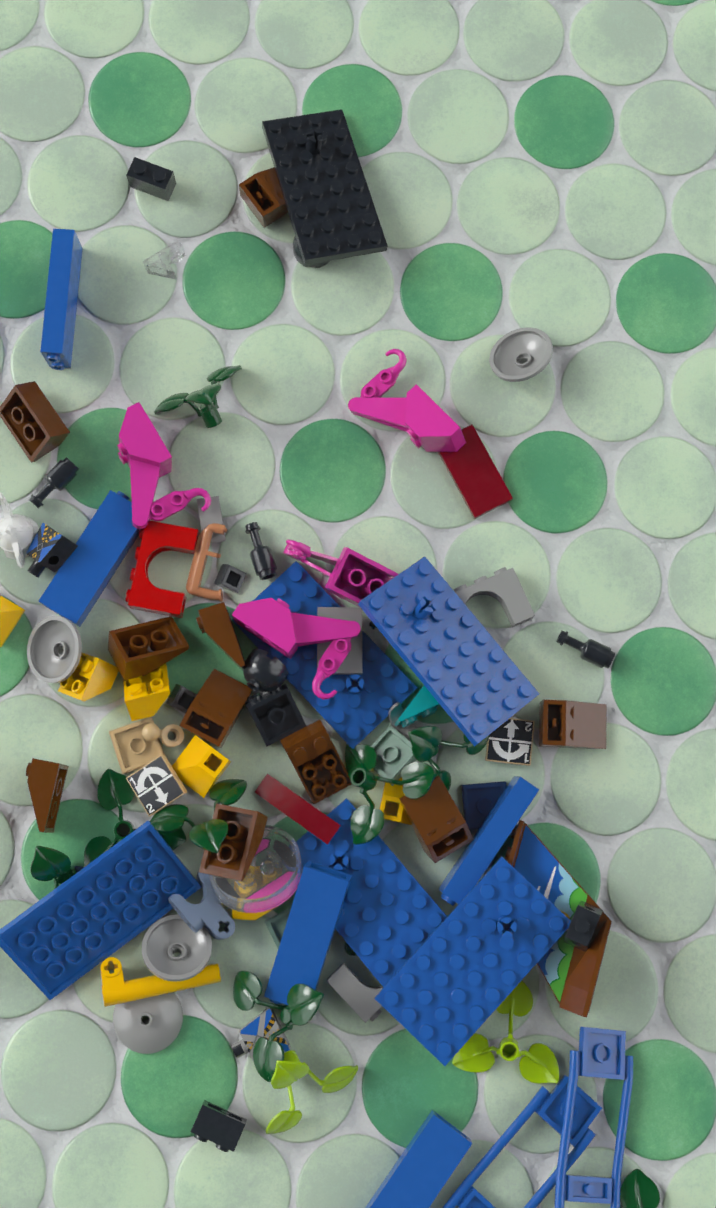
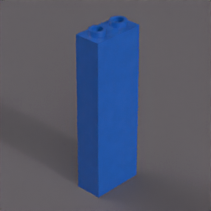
M53 229L40 352L49 367L55 370L71 368L83 248L75 230Z
M112 490L109 491L76 542L78 547L60 567L38 601L79 627L83 624L140 535V529L135 528L132 524V502L128 501L129 497L120 491L117 493Z
M514 776L491 812L483 821L481 827L473 836L474 840L469 842L438 888L442 892L440 896L442 899L454 906L456 903L459 904L475 887L538 793V788L521 776Z
M309 860L305 864L264 997L269 998L272 1003L288 1005L287 996L291 987L295 984H306L315 990L317 989L352 875Z
M432 1110L365 1208H429L471 1147V1139Z

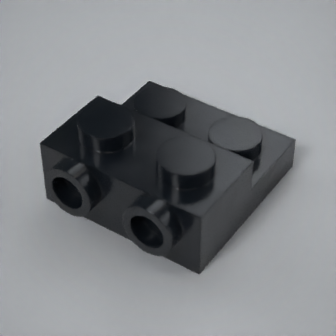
M286 684L262 696L260 693H257L248 698L249 702L246 703V706L266 747L306 727Z

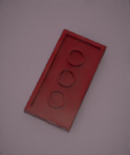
M473 424L461 429L466 443L457 452L439 451L438 453L473 518L476 519L512 501L513 497Z

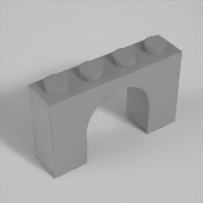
M506 567L495 571V575L490 578L482 576L474 580L475 584L467 587L464 584L454 589L464 604L472 597L478 595H488L498 600L512 628L533 619L535 616L513 568L508 570Z
M344 963L327 978V982L365 1023L369 1019L374 1021L381 1014L380 1008L382 1005L374 998L383 989V986L372 987L364 984Z

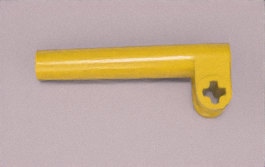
M115 957L106 958L100 968L105 1007L221 982L218 963L206 965L199 974L184 981H167L155 975L124 981L121 962Z

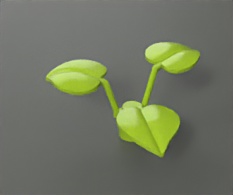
M523 980L496 1009L500 1014H509L508 1037L503 1038L500 1042V1047L497 1048L495 1046L489 1047V1042L485 1036L474 1033L454 1056L452 1064L455 1067L468 1072H484L489 1070L495 1063V1057L491 1051L500 1054L507 1061H513L517 1057L525 1055L519 1061V1069L521 1075L526 1080L538 1084L558 1083L559 1066L553 1051L542 1043L532 1044L528 1052L526 1050L519 1051L518 1042L513 1038V1014L518 1017L525 1016L533 1007L532 993Z
M294 1050L285 1052L284 1061L277 1060L271 1085L274 1089L287 1087L290 1108L288 1111L279 1112L272 1118L266 1128V1134L285 1132L296 1126L301 1120V1111H295L291 1086L294 1081L308 1074L320 1086H323V1093H333L343 1089L353 1080L358 1071V1065L338 1067L328 1073L324 1080H321L309 1069L308 1064L300 1062Z

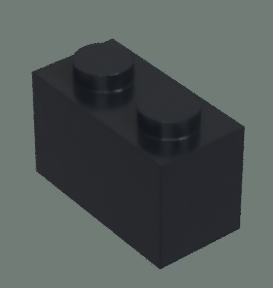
M134 157L126 174L131 188L169 201L176 185L173 171Z
M204 1100L191 1132L195 1134L194 1137L202 1142L209 1140L215 1143L216 1148L221 1151L229 1152L231 1150L234 1152L247 1119Z

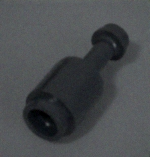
M67 457L63 461L60 460L46 474L47 484L36 496L32 494L29 501L39 509L44 505L42 501L54 489L61 491L77 475L76 472L79 468Z
M257 522L247 524L245 532L250 534L254 550L250 552V557L256 575L259 576L260 580L275 577L277 575V566L270 547L262 545L258 533L261 529L260 526H258Z
M561 630L556 641L561 646L565 643L581 652V659L600 668L605 667L608 669L615 657V652L611 651L610 647L592 639H588L585 643L568 636V631Z

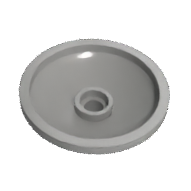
M530 327L519 328L505 334L496 342L490 353V366L494 374L502 380L509 382L525 381L538 375L546 368L552 358L553 346L549 336L542 330Z
M62 616L46 617L34 627L28 640L27 659L32 672L38 679L47 683H59L73 674L80 661L82 651L81 637L77 627L69 619Z
M179 915L166 916L156 921L147 930L142 941V957L145 965L155 976L167 981H184L196 976L206 967L212 953V940L207 928L203 927L195 933ZM176 952L181 953L179 957H175L173 954Z
M174 992L116 1004L113 1012V1025L119 1040L130 1050L142 1054L156 1053L168 1047L178 1036L183 1022L182 1006ZM147 1015L150 1018V1022L148 1024L143 1023L142 1016Z

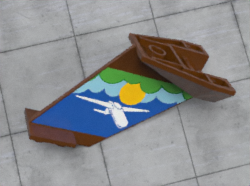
M519 820L518 825L512 830L511 838L514 839L512 847L508 846L505 860L568 919L572 920L581 900L601 909L524 821ZM602 912L586 952L564 942L566 930L537 963L557 999L559 1007L586 1018L590 1011L612 921L604 912Z

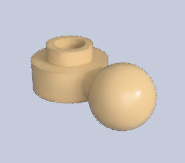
M149 723L142 729V735L145 740L155 741L160 738L161 742L167 747L178 746L184 739L182 728L175 724L159 729L156 724ZM169 732L174 734L173 740L168 739Z

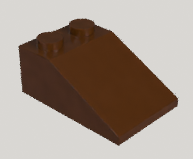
M221 602L198 610L200 617H197L196 620L202 634L206 633L243 671V668L246 667L245 660L225 603Z
M172 616L109 631L108 651L124 681L145 676L189 649L187 641Z
M32 758V762L27 765L26 776H28L27 783L39 832L54 833L69 766Z
M216 804L212 819L224 820L228 824V833L218 853L204 850L199 872L243 882L263 839L268 817L258 811Z

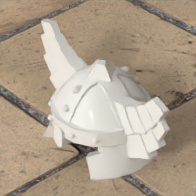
M0 492V501L4 512V517L0 520V547L4 550L7 558L16 559L17 565L23 568L25 558L28 557L26 552L39 527L31 518L13 514L9 503Z

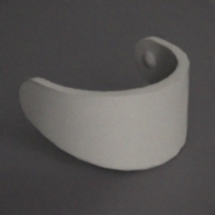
M397 702L389 710V721L392 727L411 741L408 732L417 728L414 724L404 728L402 725L395 726V722L404 712L400 702Z

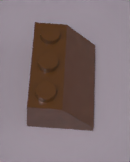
M35 381L15 385L0 406L1 419L31 463L60 446L70 433Z

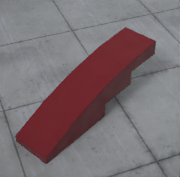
M269 774L265 776L255 790L257 795L327 845L341 826Z

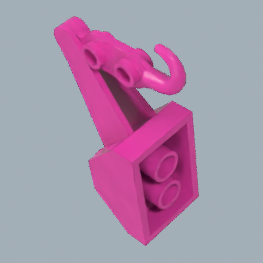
M391 349L386 352V356L391 354L398 355L399 362L393 367L380 371L362 388L360 397L352 398L349 401L348 408L351 413L407 432L411 437V442L418 449L422 447L426 452H457L466 443L461 428L417 384L407 392L406 398H381L394 386L407 362L406 355L399 349Z
M140 402L128 407L119 433V444L117 447L120 451L118 456L123 464L127 463L130 468L133 526L137 529H144L149 520L162 521L183 510L191 499L196 496H202L205 499V505L201 508V511L207 510L211 505V497L202 488L174 491L153 502L159 478L170 473L172 470V456Z
M288 539L283 551L285 555L329 577L325 588L360 607L358 604L362 599L398 575V573L348 547H344L340 557L335 558L311 551V547ZM311 557L335 567L332 573L307 561L306 558Z
M273 598L240 603L232 614L235 623L289 659L293 657L299 646L331 642L319 660L317 673L312 682V690L321 699H330L335 696L336 690L328 694L323 693L320 685L323 680L336 673L351 651L350 641L352 638L358 637L361 631L358 622L291 613L289 605L279 598L277 601Z

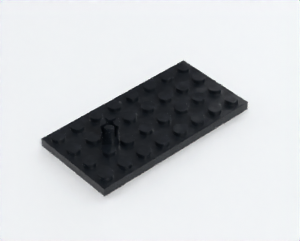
M343 110L262 121V129L304 265L387 251L388 245Z

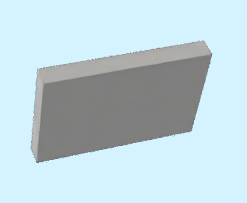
M318 607L317 616L359 623L361 628L358 637L351 639V651L333 675H362V609L360 607ZM331 642L317 644V668L320 658Z

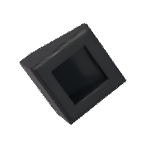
M222 564L214 584L239 593L247 573L229 564Z
M176 684L166 703L186 714L197 694Z

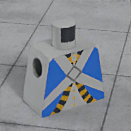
M268 1007L240 1029L239 1032L242 1040L231 1045L237 1058L249 1053L253 1060V1049L256 1041L260 1037H265L269 1040L271 1034L282 1029L273 1008ZM285 1033L280 1034L274 1039V1041H278L281 1044L284 1052L290 1050L291 1046Z

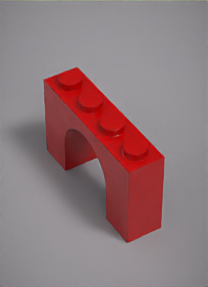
M151 520L148 521L144 529H140L141 546L136 548L135 559L137 564L136 568L131 570L130 581L133 582L131 589L127 590L125 598L131 609L183 618L187 599L185 593L157 588L149 580L148 569L153 558L165 551H177L194 555L200 535L198 529Z

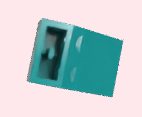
M423 685L395 722V726L402 725L403 728L409 726L417 720L416 717L421 715L422 718H426L437 711V707L441 705Z

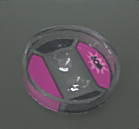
M266 825L263 839L243 882L209 875L217 898L224 905L239 912L258 913L281 905L294 894L301 878L303 864L298 845L293 837L280 828Z

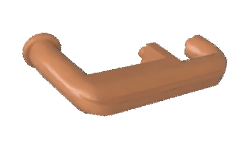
M212 523L198 537L186 590L191 595L222 602V589L216 591L200 587L208 556L221 557V554L208 551L212 534L214 532L223 535L224 532H227L225 525Z

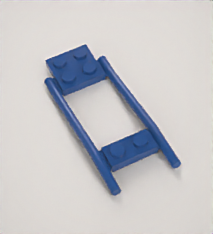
M580 1027L579 1051L570 1050L569 1078L556 1170L555 1208H564L565 1201L610 1204V1208H620L621 1173L633 1084L634 1056L625 1055L626 1031ZM578 1076L623 1080L611 1178L566 1174Z
M564 1075L551 1093L543 1086L540 1088L525 1109L468 1174L442 1208H455L456 1205L459 1208H495L472 1185L534 1112L561 1135L569 1077ZM578 1086L570 1137V1145L574 1148L568 1154L566 1172L596 1136L588 1127L602 1110V1107ZM556 1170L523 1208H537L556 1185Z

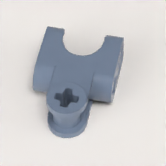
M197 873L196 879L203 889V898L200 903H188L179 894H172L169 897L170 905L193 932L197 933L201 928L205 927L209 934L217 940L228 938L234 933L235 922L224 909L230 903L220 895L216 886V880L211 875ZM225 923V932L218 931L219 924Z

